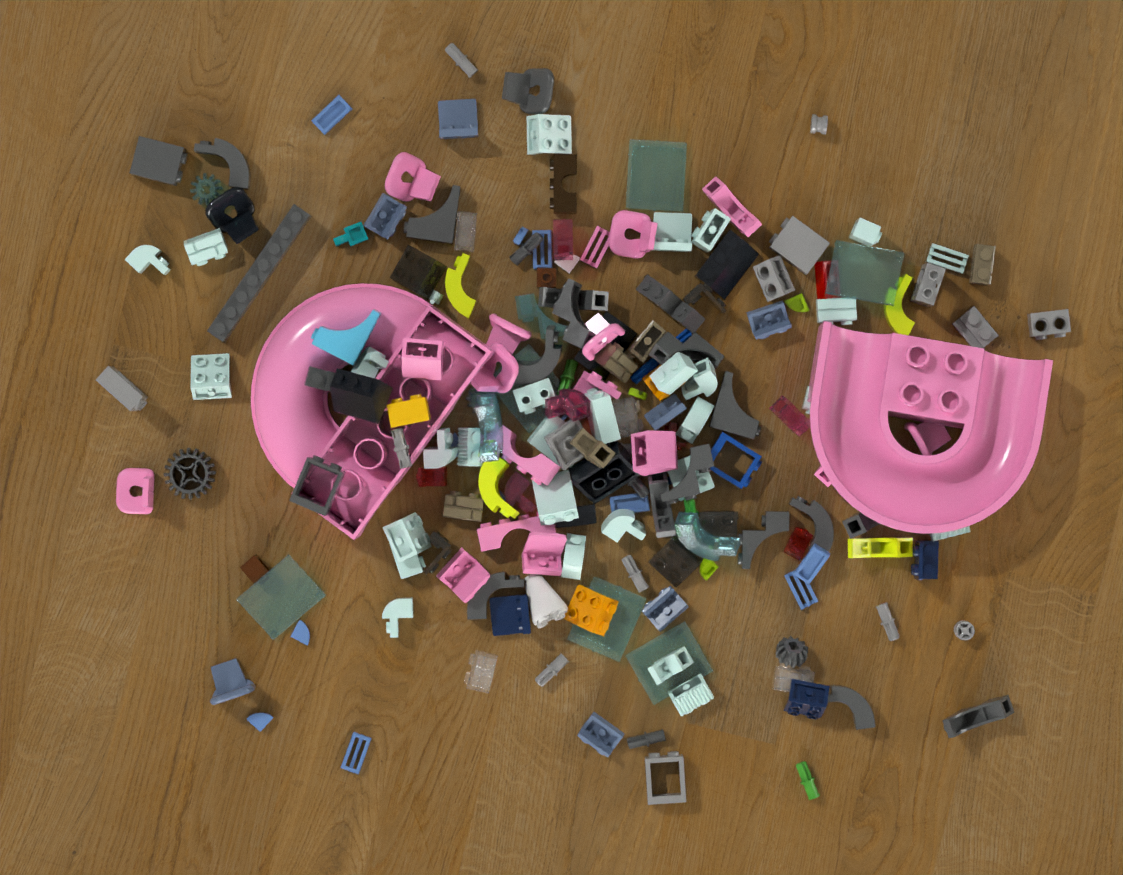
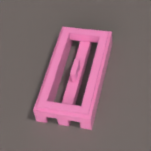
M597 226L580 261L597 269L609 246V237L596 263H593L592 260L605 235L610 236V232ZM598 232H601L602 234L589 260L585 259Z

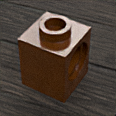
M537 268V288H556V268Z
M257 554L240 567L254 585L258 582L262 585L270 578L268 574L271 571Z

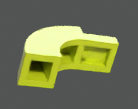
M463 253L462 256H457L454 263V266L457 267L456 270L447 269L445 288L453 307L463 316L470 318L476 300L467 296L462 288V276L470 259L469 255Z
M907 274L903 275V277L899 276L894 285L897 289L888 288L884 299V314L887 323L894 333L909 335L915 324L914 321L904 314L902 309L903 295L913 278Z
M880 537L848 539V558L913 557V538Z

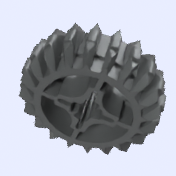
M187 448V454H185L183 449H180L179 453L181 456L173 453L175 460L171 458L167 460L172 465H165L164 467L170 470V473H164L165 477L170 476V479L166 480L165 483L169 484L172 482L173 485L169 487V490L171 491L176 488L177 490L174 493L176 496L182 492V499H185L188 494L189 500H192L193 493H195L197 498H200L199 491L204 495L207 494L205 487L208 489L212 488L208 482H215L214 478H210V474H216V471H210V468L214 467L215 464L208 465L207 462L211 460V457H207L204 460L203 457L206 453L201 452L198 455L199 449L197 448L193 454L191 453V448ZM188 457L196 459L189 467L179 463ZM200 463L205 469L204 479L198 474ZM176 468L182 473L180 484H178L175 478ZM193 468L192 474L195 477H189V479H187L188 474L185 470H190ZM191 480L201 484L193 490L184 488Z

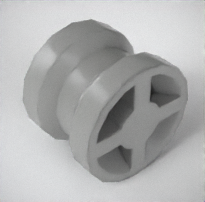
M812 114L810 133L820 132L822 135H826L828 116L818 117L816 114Z
M959 621L954 626V634L961 640H969L975 633L974 626L968 621Z

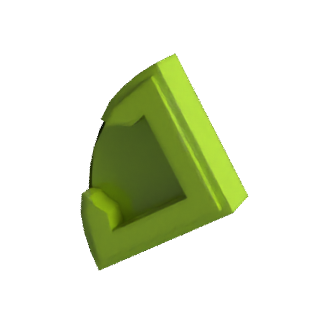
M802 293L784 301L787 307L795 312L810 311Z
M632 387L628 392V395L645 401L648 395Z
M705 556L700 565V575L707 581L719 566L708 556Z

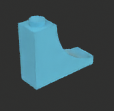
M375 309L372 310L364 322L352 329L334 330L320 326L319 329L316 328L311 336V339H313L312 344L351 365H355L381 312Z

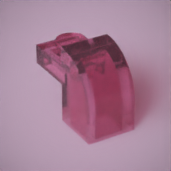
M553 219L554 260H573L572 219Z
M560 389L558 396L545 399V415L550 419L567 414L573 422L590 417V400L578 390Z
M783 395L769 408L789 430L799 437L810 427V420Z
M517 471L514 472L505 486L506 500L512 507L518 501L520 503L518 507L526 513L529 510L533 512L537 505L522 495L531 482Z

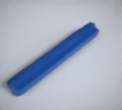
M685 329L676 338L684 343L692 336V333ZM651 358L632 374L630 379L635 384H638L644 376L660 363Z

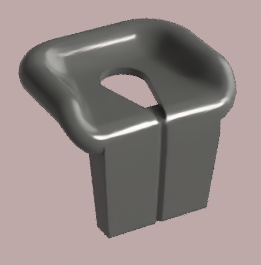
M532 68L526 70L524 74L505 72L502 92L503 100L519 105L520 109L527 114H543L550 108L554 87V75L550 69ZM539 85L540 92L537 96L529 93V88Z

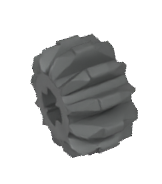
M790 635L788 639L783 637L777 644L776 658H778L779 663H784L785 667L788 665L793 669L795 666L801 667L807 660L808 647L805 646V641H799V638L793 639Z

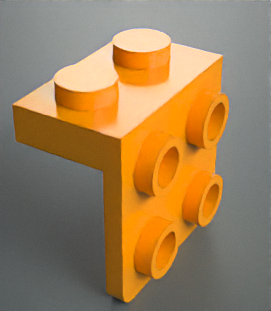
M578 585L564 619L589 632L604 636L609 628L613 614L616 612L619 601L604 596L583 585Z

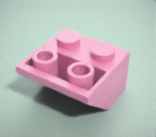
M403 338L402 377L441 380L445 341Z
M647 430L631 434L634 472L642 476H648L678 469L676 432Z

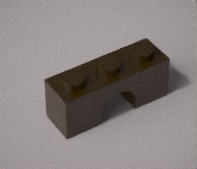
M554 154V159H550V171H554V178H550V190H554V198H550V209H554V214H577V193H568L561 185L562 180L566 176L577 175V154Z

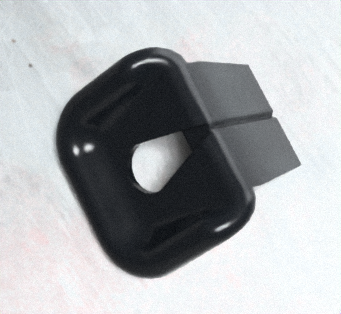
M235 187L227 190L212 200L205 209V215L215 229L220 228L222 233L227 232L236 244H239L259 230L253 217L255 206L241 188ZM232 205L235 207L236 217L232 218L225 213V209L228 206Z

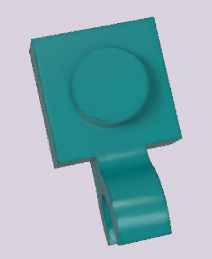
M362 222L343 228L345 234L333 238L336 247L348 241L350 246H354L368 240Z

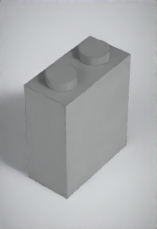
M794 216L790 219L786 217L780 225L783 228L779 234L775 233L769 240V243H771L769 249L781 255L784 260L807 275L830 243Z

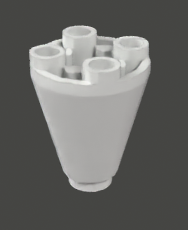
M530 574L525 577L526 593L533 624L537 625L538 629L548 625V622L553 619L558 621L564 618L568 607L543 576Z

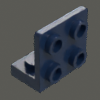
M915 540V544H913L914 564H911V575L914 576V579H938L939 541Z
M527 594L492 597L489 599L493 636L519 633L531 634Z
M792 679L784 711L793 716L801 714L806 715L809 719L821 718L827 708L830 686Z

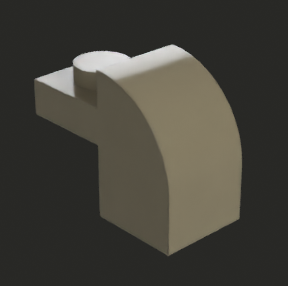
M581 428L569 442L582 453L583 457L599 468H604L616 454L602 441L596 440L584 428Z

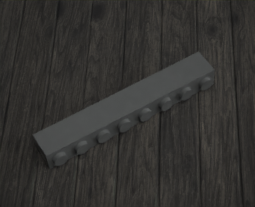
M295 204L291 207L207 332L222 342L227 341L312 217L310 214Z

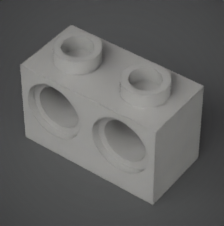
M781 255L753 266L767 302L795 291Z
M1068 309L1027 314L1030 337H1035L1036 340L1047 339V335L1054 334L1055 338L1066 337V333L1071 332ZM1057 318L1063 321L1061 329H1057L1054 325ZM1037 321H1041L1044 324V329L1041 332L1035 327Z

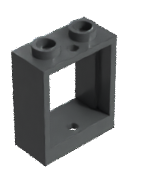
M313 455V458L307 457L289 501L326 516L333 504L345 471L341 470V466L335 463L328 465L323 463V458ZM312 464L338 475L325 505L300 495Z

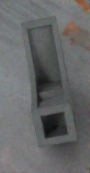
M648 274L636 288L640 294L693 334L705 320L694 308L683 302L671 290Z
M568 278L562 287L559 299L554 303L552 313L570 322L564 331L562 340L583 349L584 345L596 334L586 327L579 313L578 299L582 285Z
M667 332L655 344L649 354L661 365L677 352L689 356L694 362L709 358L715 370L725 357L696 332L684 343Z
M709 444L690 448V464L686 475L673 489L660 494L662 502L666 501V504L678 502L677 498L685 497V500L697 498L696 494H700L695 471L699 470V474L711 471L710 467H714Z
M765 511V515L761 516V527H765V530H742V534H738V545H741V553H738V565H741L742 569H750L752 556L763 540L775 533L789 531L788 511Z
M1009 695L989 699L977 706L961 709L942 721L948 738H953L981 725L1007 718L1015 712Z

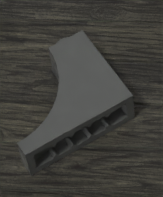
M453 185L450 196L445 204L433 214L420 218H409V222L404 224V233H407L406 237L453 244L461 187Z
M725 371L709 427L754 439L755 436H759L761 425H759L758 420L748 416L739 407L732 390L733 373Z

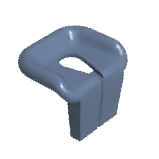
M237 658L211 667L216 687L210 699L212 705L251 693L256 688L251 680L245 678Z

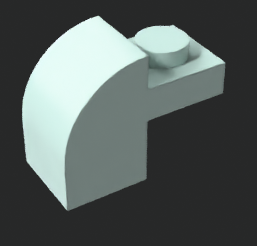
M151 245L139 246L125 258V261L138 273H142L150 264L154 265L163 275H167L171 270L167 267L169 263L162 256L160 258L157 257L162 251Z
M369 346L361 353L351 372L375 378L378 370L386 368L389 361L385 359L386 356Z
M709 358L695 363L694 365L698 372L681 386L686 400L701 393L708 397L716 390L718 385L714 365Z
M697 397L676 435L692 444L705 425L714 405Z
M450 428L437 430L438 447L423 449L424 469L441 468L456 458L458 447H451L453 434L450 433Z
M628 509L613 511L601 525V532L616 542L620 540L626 531L641 541L646 536L644 524L635 520L634 512Z
M567 533L561 577L580 580L586 536Z
M413 597L394 599L385 607L382 619L390 618V622H386V632L390 633V638L399 637L398 618L414 617Z
M685 646L660 658L647 669L656 685H659L694 662Z

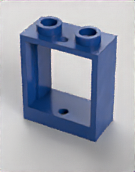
M721 432L711 448L713 461L726 440L754 457L740 482L716 467H710V470L740 489L743 486L747 487L752 480V477H750L752 471H757L762 464L760 460L762 456L724 432Z

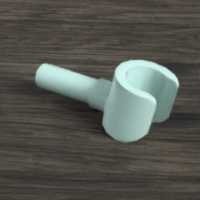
M433 290L429 297L430 303L439 305L444 295Z

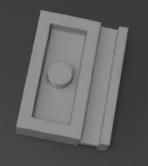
M975 306L952 323L972 347L984 348L998 336Z

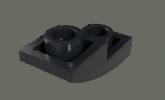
M595 504L577 506L579 518L572 521L555 523L556 528L597 523Z

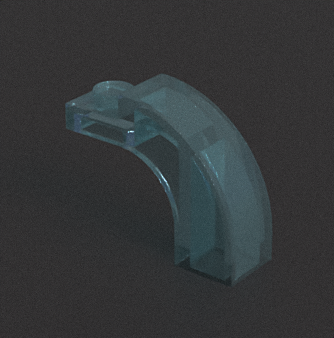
M495 393L476 395L474 409L480 426L478 459L480 463L498 461L499 454L503 453V425L498 400Z
M678 513L674 524L676 534L681 543L692 553L713 561H719L720 556L737 555L740 546L739 538L711 535L700 525L698 513Z

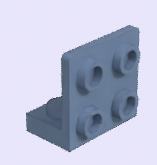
M476 99L438 101L440 140L478 137Z

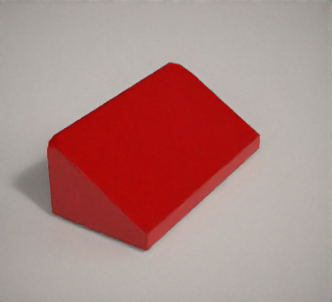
M838 260L816 262L814 266L817 299L841 298Z

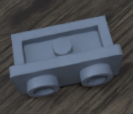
M382 193L363 226L388 240L389 237L394 235L399 220L404 218L407 206Z
M783 300L746 312L756 340L766 339L772 334L783 333L792 328Z
M671 586L662 589L658 594L659 596L646 603L642 610L660 632L689 607Z
M593 712L581 727L577 736L584 743L595 748L599 754L609 757L625 733Z

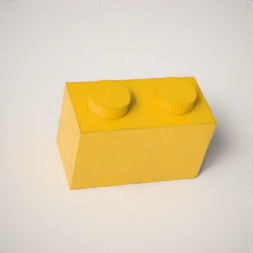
M421 394L410 396V400L403 401L402 398L392 399L391 404H387L391 428L431 420L427 397L422 398Z

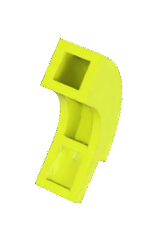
M491 452L485 459L479 473L478 483L481 497L494 513L501 508L499 512L505 517L509 518L511 516L515 519L519 512L502 499L498 489L499 480L510 465L494 452Z

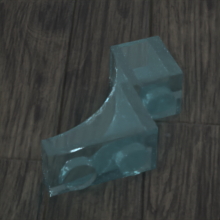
M534 293L515 296L518 320L522 319L523 323L532 322L534 317H538L541 340L545 339L546 342V328L548 325H555L556 331L559 332V337L564 336L567 325H562L549 319L538 307Z

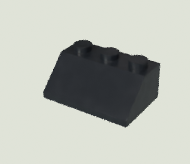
M729 230L694 277L725 300L758 257L759 253L741 237Z
M606 311L603 318L609 324H619L625 330L624 335H618L610 342L612 345L616 342L623 347L624 350L622 352L624 353L638 333ZM582 349L579 350L574 360L591 372L594 371L602 376V379L605 381L610 372L595 360H588L583 355Z
M337 368L330 385L334 411L379 424L393 388L379 379Z
M617 440L606 444L616 454L604 468L597 467L586 458L569 468L573 485L593 504L601 501L640 475L633 471L631 456L626 448Z

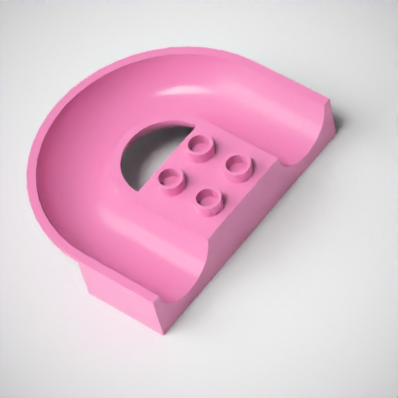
M362 283L335 287L318 293L299 304L279 322L260 352L251 385L252 418L258 440L274 469L293 488H295L307 457L313 458V455L324 459L323 463L328 465L335 463L342 467L341 470L345 471V475L328 515L321 516L355 540L361 536L379 506L410 469V467L400 469L397 454L393 449L395 446L391 431L403 428L406 443L409 445V456L413 465L454 409L455 404L472 379L495 351L436 307L405 290L380 284ZM375 309L381 312L362 352L370 346L386 356L385 359L389 361L387 367L382 369L375 378L393 388L387 404H391L392 399L402 398L403 401L410 400V396L421 394L422 398L427 397L431 420L391 428L386 405L379 424L348 416L339 427L329 411L328 391L305 386L304 384L309 366L335 373L337 368L342 369L349 365V363L313 345L311 336L316 328L319 329L320 326L334 330L352 329L364 322L372 310ZM403 338L445 341L441 380L402 377ZM312 464L300 495L325 505L338 475Z
M824 321L818 327L807 399L808 402H811L810 429L820 465L833 487L852 507L882 525L905 532L921 534L950 532L973 525L995 513L1006 504L1019 490L1034 464L1042 436L1053 360H1025L1004 357L989 353L984 348L896 333L873 334L840 328L833 325L832 322ZM888 416L961 428L963 431L957 442L945 452L931 456L918 455L906 450L895 440L889 428Z

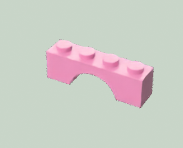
M497 421L483 439L489 443L487 447L495 453L497 451L503 453L502 458L511 464L513 461L518 464L516 468L523 474L530 473L532 475L531 479L538 485L543 483L548 486L561 467L542 453L533 458L520 457L515 447L517 435Z
M536 512L537 516L530 518L529 514L517 516L518 520L510 521V518L499 520V524L492 525L491 522L480 524L481 528H477L481 552L500 548L503 537L513 529L522 528L530 532L554 534L556 533L555 525L541 526L538 512Z

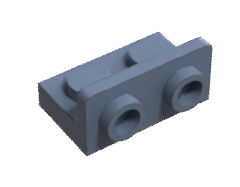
M673 394L647 412L644 417L653 430L656 431L687 408L681 403L676 394Z

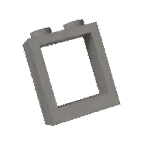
M931 263L923 264L910 302L925 307L934 306L946 268Z
M108 366L96 379L100 385L129 411H140L147 404L145 400L148 396L114 366Z
M679 751L667 752L668 755L660 756V753H648V756L644 757L648 805L686 802L683 754H679ZM678 761L680 793L652 794L650 763Z

